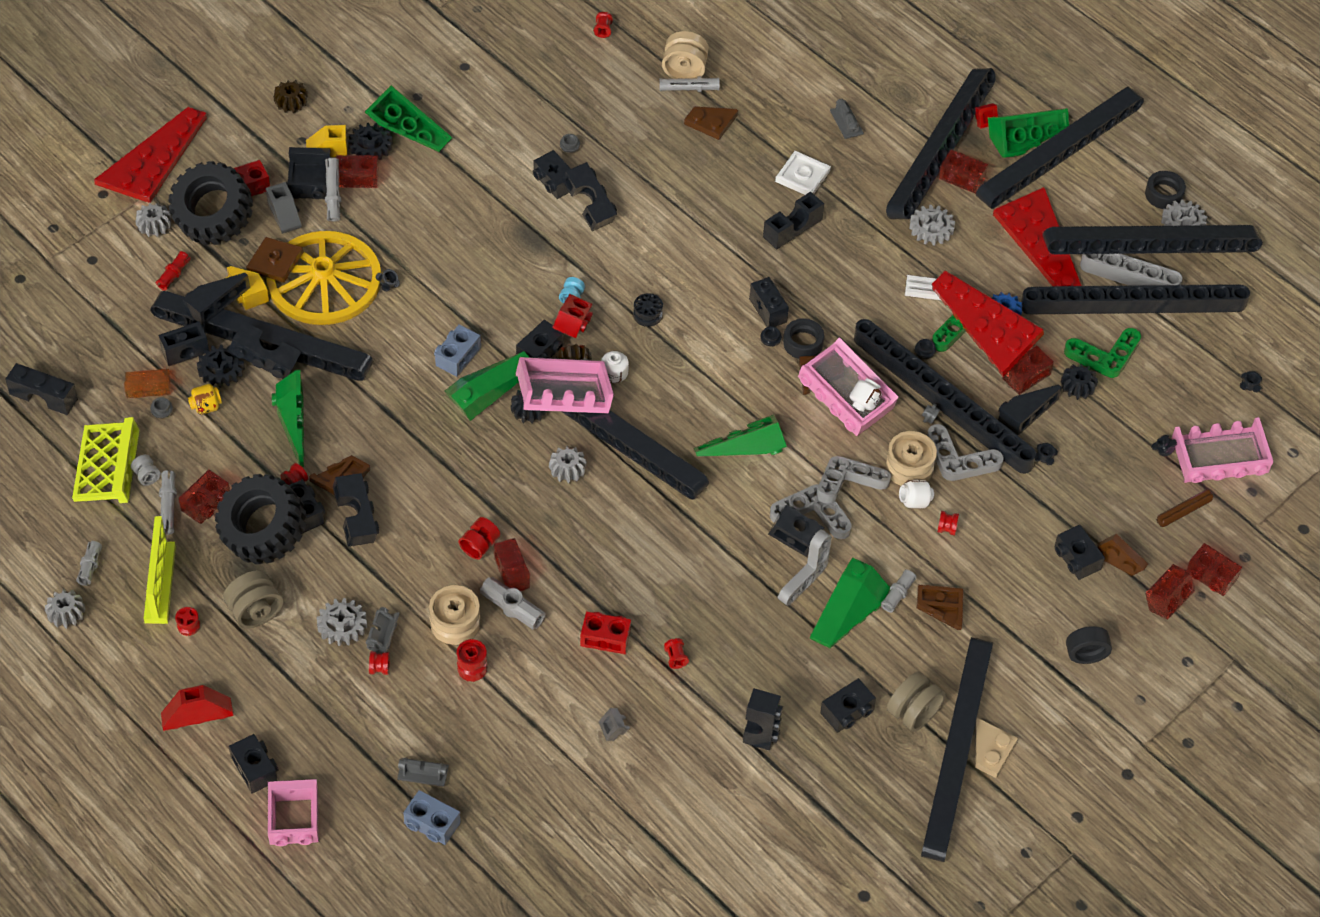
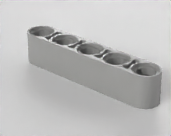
M1082 254L1080 267L1083 271L1128 286L1181 285L1182 275L1175 270L1123 254Z

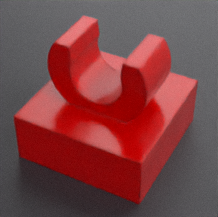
M994 103L975 108L977 127L980 129L988 127V117L998 116L997 105Z

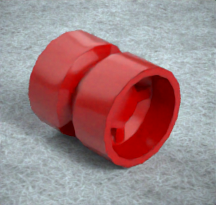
M479 517L470 526V530H467L461 536L458 543L468 556L479 560L486 554L489 547L493 546L500 538L501 534L493 522L487 518Z
M468 639L460 643L456 653L459 676L471 682L482 679L487 673V650L485 645L476 639Z

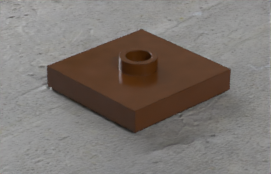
M265 237L246 266L247 271L259 273L260 276L285 283L304 253L303 247Z

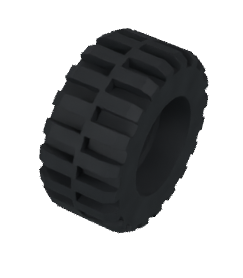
M208 161L206 165L202 162L198 163L195 168L189 167L186 169L184 175L180 174L177 178V184L174 183L171 187L173 194H169L168 201L172 218L187 237H190L192 241L196 243L200 241L203 245H209L210 242L213 245H218L223 240L225 242L232 240L231 237L233 235L238 236L241 233L240 229L242 227L245 228L249 223L247 218L252 216L253 211L250 207H253V199L251 198L250 189L236 170L231 166L227 167L225 163L218 162L216 165L214 161ZM215 190L227 192L226 202L218 212L210 216L195 215L196 205L205 194Z
M254 474L253 478L249 476L241 479L242 482H235L231 486L232 489L223 494L222 497L224 499L222 502L219 501L217 506L219 513L215 514V521L218 523L215 526L216 532L219 534L220 540L237 557H240L245 562L261 565L263 561L268 564L274 562L275 558L280 560L285 557V553L288 550L291 552L295 548L294 544L296 541L299 542L302 538L300 533L306 527V523L303 520L307 517L304 504L293 489L279 477L275 478L270 474H265L264 476L262 474ZM275 505V515L270 524L257 533L247 534L246 526L250 516L262 506Z

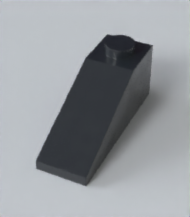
M241 273L198 286L193 291L188 292L183 298L185 312L196 321H200L201 325H204L250 289L248 275Z
M1058 384L1014 396L1009 402L1005 401L999 407L998 421L1017 436L1020 435L1059 400L1062 387Z

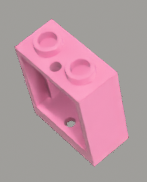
M317 779L268 782V838L270 845L286 846L287 844L294 843L309 845L313 842H318ZM311 800V828L276 830V801Z

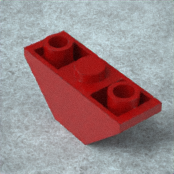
M205 685L179 690L161 712L163 731L234 716L231 698Z

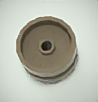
M256 570L239 576L228 585L223 594L225 604L232 611L233 617L242 628L250 629L267 623L276 616L283 605L280 593L273 587V582L264 571Z
M920 671L910 675L897 688L887 705L888 712L897 719L903 718L902 723L912 732L920 730L933 718L946 696V693L936 684L929 686V678Z

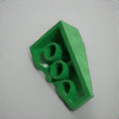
M392 85L365 111L380 126L437 152H440L453 138Z
M1068 108L988 117L989 138L1002 158L1023 155L1027 153L1026 151L1041 145L1042 142L1069 126Z
M524 351L461 377L444 392L471 421L519 382L516 376L519 358L530 357Z
M296 370L276 384V393H272V406L277 408V415L298 464L304 467V395L301 371Z
M773 414L747 424L748 428L744 431L733 430L729 432L730 434L724 440L722 437L697 446L694 448L696 456L757 455L768 453L775 455L782 452V448L787 447L779 423Z
M852 557L810 635L811 640L831 648L849 634L850 630L858 623L861 624L865 621L869 614L881 608V602L889 594L890 586L873 566Z

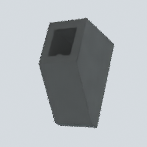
M286 182L266 188L268 206L281 233L301 228L293 196Z

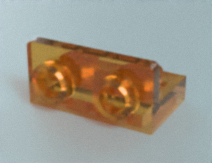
M169 369L125 372L124 388L126 397L140 398L171 395Z

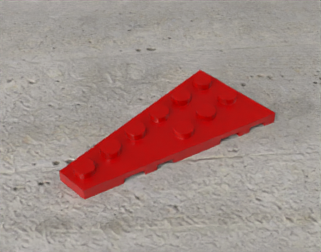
M187 107L94 179L95 185L151 203L207 119L206 112Z
M1044 187L994 209L993 216L1052 286H1081L1070 254H1051L1043 240L1042 234L1047 228L1059 227Z
M944 271L931 284L933 291L945 306L949 307L953 312V316L961 322L965 331L977 346L985 352L989 361L997 367L1002 377L1044 335L1042 328L947 271Z

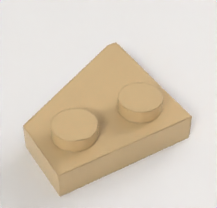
M977 718L975 723V768L997 778L1015 747L1018 738Z

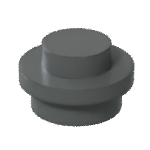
M566 134L560 140V148L567 153L576 152L580 148V141L576 135Z
M159 397L152 402L150 410L154 417L165 418L172 413L173 407L168 399Z
M935 403L932 407L927 405L921 416L924 417V423L932 424L940 409L936 407Z

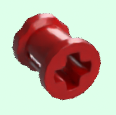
M599 12L596 15L597 24L594 26L593 31L597 37L607 38L611 34L610 25L613 22V16L608 12Z
M680 638L670 639L664 643V650L668 652L669 656L668 664L672 669L682 668L689 663L688 656L685 655L683 650L684 642Z

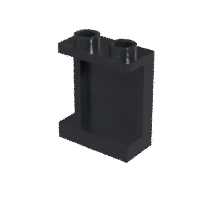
M289 147L290 162L286 184L294 199H325L327 196L325 160L331 158L330 148Z

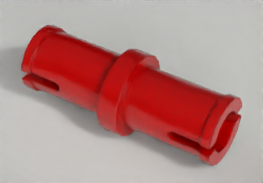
M180 251L172 263L167 264L164 273L155 282L160 289L166 291L173 280L179 278L181 270L191 260L187 253Z

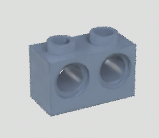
M459 324L454 331L451 330L444 343L437 346L434 352L436 366L458 377L481 349V335Z
M420 790L403 812L404 823L410 830L419 831L425 834L432 842H440L446 845L461 823L458 810ZM419 812H424V813H426V814L423 815V816H417V815H415V814H417V813H419ZM439 823H444V824H446V825L443 826V827H438V826H436V825L439 824Z

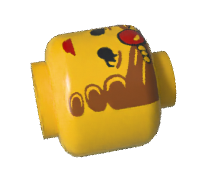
M211 384L193 388L191 390V397H188L191 410L196 409L199 415L217 411L219 404H222L218 388L213 387Z

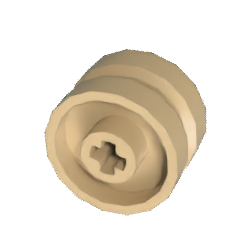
M688 31L676 32L670 35L666 41L662 60L664 72L673 79L702 77L705 72L709 50L706 40L700 35Z
M915 431L901 432L893 437L889 443L886 460V470L890 472L891 480L900 486L904 485L907 480H926L928 482L933 475L937 449L934 442L927 435Z
M458 585L446 586L435 592L429 604L430 627L434 636L438 640L452 645H458L465 640L473 639L480 627V604L474 592Z

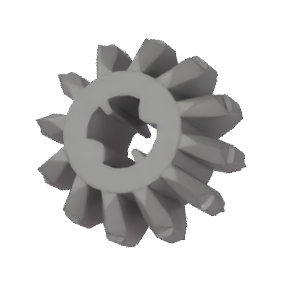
M149 202L147 207L142 205L141 210L137 211L135 221L141 234L146 233L148 237L155 234L158 237L159 233L165 234L166 229H170L172 218L165 205L161 206L159 202L152 205Z
M566 446L565 450L558 447L557 453H552L549 462L552 476L558 477L559 482L566 480L568 484L571 479L577 482L579 476H584L585 467L587 466L583 452H578L576 447L571 450L568 446Z
M63 588L62 593L58 594L54 591V598H47L45 612L50 623L54 622L57 628L63 624L67 629L68 624L76 626V620H83L85 605L82 597L76 595L74 590L67 593Z

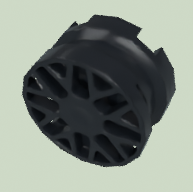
M651 293L639 295L634 301V320L644 327H651L660 323L663 314L661 298Z

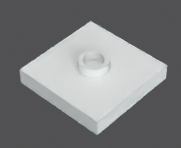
M794 151L776 176L775 182L804 195L810 191L814 194L829 174L831 166Z

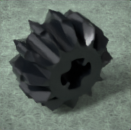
M1072 364L1070 368L1064 370L1060 382L1063 392H1068V397L1076 396L1077 400L1080 397L1087 399L1089 395H1093L1098 384L1096 371H1090V366L1084 368L1082 364L1078 367Z
M534 387L531 397L542 398L543 392H537ZM517 390L516 395L512 396L511 411L515 419H521L523 424L526 421H530L531 424H533L534 420L541 421L542 416L546 415L547 411L524 410V400L520 390Z

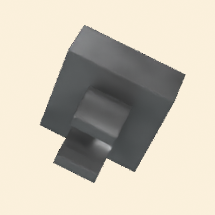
M610 708L599 720V725L606 741H614L619 735H624L630 729L629 726L624 725L623 721L626 717L619 713L618 708Z

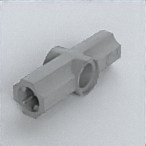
M488 577L483 582L480 594L501 607L507 617L517 618L531 629H537L542 624L545 612L523 598L522 593L518 589L508 588L494 577Z

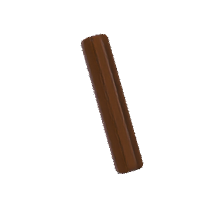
M1206 489L1157 516L1156 521L1160 527H1165L1213 500L1214 496L1210 490Z

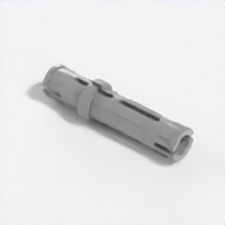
M701 76L678 79L660 78V91L697 90V92H702V90H719L720 88L719 78H701Z
M328 158L325 160L327 221L336 222L337 220L340 221V203L342 202L339 194V159Z
M168 470L161 473L162 488L159 490V496L161 497V516L164 530L168 527L167 535L174 533V498L177 496V490L175 489L176 473L170 471L168 479Z

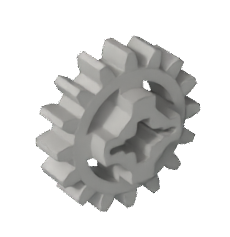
M1181 200L1179 204L1173 201L1172 205L1167 204L1166 209L1163 210L1161 223L1164 226L1206 225L1207 216L1204 215L1205 210H1198L1199 205L1193 206L1192 201H1189L1188 204L1184 200Z
M929 205V209L921 206V211L916 209L914 215H911L909 229L912 230V236L917 235V241L923 239L924 244H927L928 241L932 245H935L936 241L943 244L944 239L949 241L950 235H953L955 221L952 220L953 215H947V209L941 211L940 206H937L936 209L932 205Z
M343 598L342 602L338 603L337 599H334L333 605L326 603V610H319L320 616H317L318 633H321L322 639L328 638L329 644L337 641L338 646H341L342 642L345 641L347 645H350L351 639L357 642L359 641L358 634H365L364 628H367L366 612L362 611L361 605L355 606L354 600L347 603L346 598Z

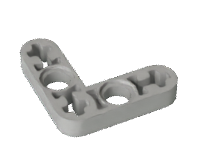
M934 424L929 428L927 436L936 446V462L943 478L946 480L956 481L996 472L1001 469L1003 455L998 450H987L958 457L947 429L939 424ZM946 449L950 452V455L943 456L939 453V450ZM975 462L978 467L975 469L969 468L967 463Z
M834 456L828 462L819 483L816 497L823 503H833L844 480L875 489H886L889 487L891 474L879 467ZM828 478H833L838 481H831Z
M819 484L812 485L772 504L770 508V519L775 522L779 514H776V511L781 512L784 506L788 505L797 509L803 515L815 510L834 538L846 539L851 532V522L836 501L833 503H823L814 496L815 493L817 494ZM802 501L805 506L797 508L793 505V502ZM831 508L835 511V514L827 515L824 513V510Z
M819 530L812 538L807 564L780 591L778 599L785 605L789 606L825 570L828 564L832 536L824 530Z

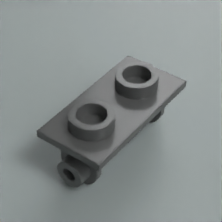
M843 99L837 100L836 108L830 109V112L844 139L863 135L864 133L847 101Z
M380 607L376 611L372 624L378 629L372 627L366 640L367 648L375 651L377 654L387 652L400 614L399 612L390 614L388 613L389 610L385 607Z
M405 757L399 760L397 780L444 787L449 765L412 760Z

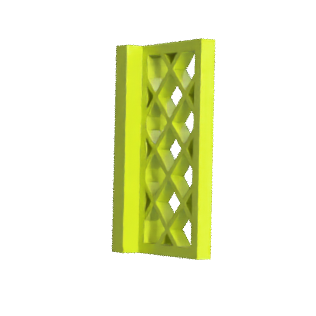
M133 417L125 418L124 423L84 425L72 496L74 502L118 499L119 503L129 502L133 476L130 465L136 457L140 431ZM121 430V434L114 440L109 436L114 431ZM90 432L101 433L93 441L89 439ZM107 438L110 443L103 449H100L97 445ZM116 446L118 452L110 458L106 453ZM95 448L98 453L90 459L87 458L86 454ZM104 456L107 461L98 468L94 463ZM113 464L115 471L107 476L103 471ZM92 466L95 471L85 477L83 472ZM101 474L105 479L95 486L91 481ZM108 483L113 485L112 492L101 491ZM87 484L92 487L89 492L80 494V490Z
M155 516L150 554L144 610V623L168 624L176 544L175 542H167L162 516Z

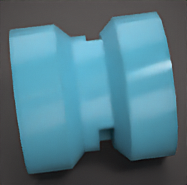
M575 277L567 278L564 283V289L559 294V300L564 303L569 294L581 299L580 295L585 290L584 282Z

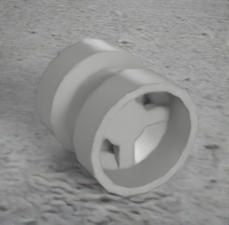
M146 454L135 458L130 465L132 471L138 475V480L144 486L155 483L161 475L159 469L153 465L151 457Z

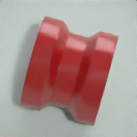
M297 463L292 464L289 471H284L280 475L281 479L288 485L301 479L305 483L309 480L306 471Z
M941 511L937 532H949L950 535L955 536L959 514L954 513L950 515L946 511Z
M183 607L177 611L175 620L179 633L185 636L196 634L200 629L197 611L192 607Z
M370 651L369 674L374 675L376 672H381L383 675H388L390 653L377 654L375 651Z

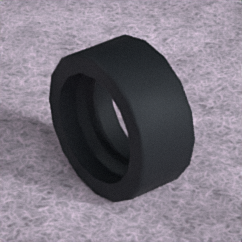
M1171 171L1153 173L1147 182L1145 190L1146 199L1151 205L1160 209H1166L1167 204L1172 205L1173 201L1179 204L1185 194V181L1181 176ZM1157 185H1168L1174 188L1177 193L1168 196L1157 192L1154 187Z
M807 318L791 321L784 331L783 344L786 352L797 359L802 356H817L821 353L824 345V330L820 324ZM797 333H808L816 338V342L811 345H799L791 337Z
M1102 627L1080 628L1072 632L1066 639L1069 658L1075 663L1092 664L1107 658L1112 651L1109 633Z

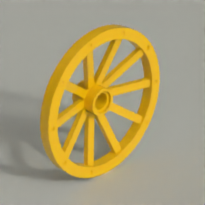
M335 231L311 232L287 242L300 247L319 243V257L314 259L304 252L300 258L310 265H295L291 272L306 274L279 288L276 286V280L266 277L268 292L276 307L292 319L313 325L336 324L356 317L372 304L381 285L376 280V274L381 273L380 264L371 248L356 237ZM325 243L344 245L331 258L326 256ZM352 249L366 259L337 263ZM370 267L372 270V281H366L340 270ZM336 278L367 288L368 290L361 299L355 302ZM311 280L295 306L288 303L281 296ZM331 284L349 307L329 312L327 285ZM321 285L323 313L302 310L316 286Z

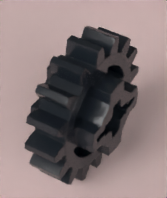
M367 123L366 127L360 124L359 130L353 128V134H349L348 147L351 154H355L356 159L363 157L364 162L367 159H371V162H374V158L382 160V155L388 156V151L392 150L393 142L390 131H385V128L382 126L379 128L377 123L373 126Z
M220 344L218 349L211 346V351L205 349L204 356L199 355L198 375L202 377L204 383L209 381L212 386L216 383L219 388L222 387V384L226 383L229 387L230 381L237 383V376H243L242 370H245L243 358H238L228 351L230 345L226 349L223 348V344Z

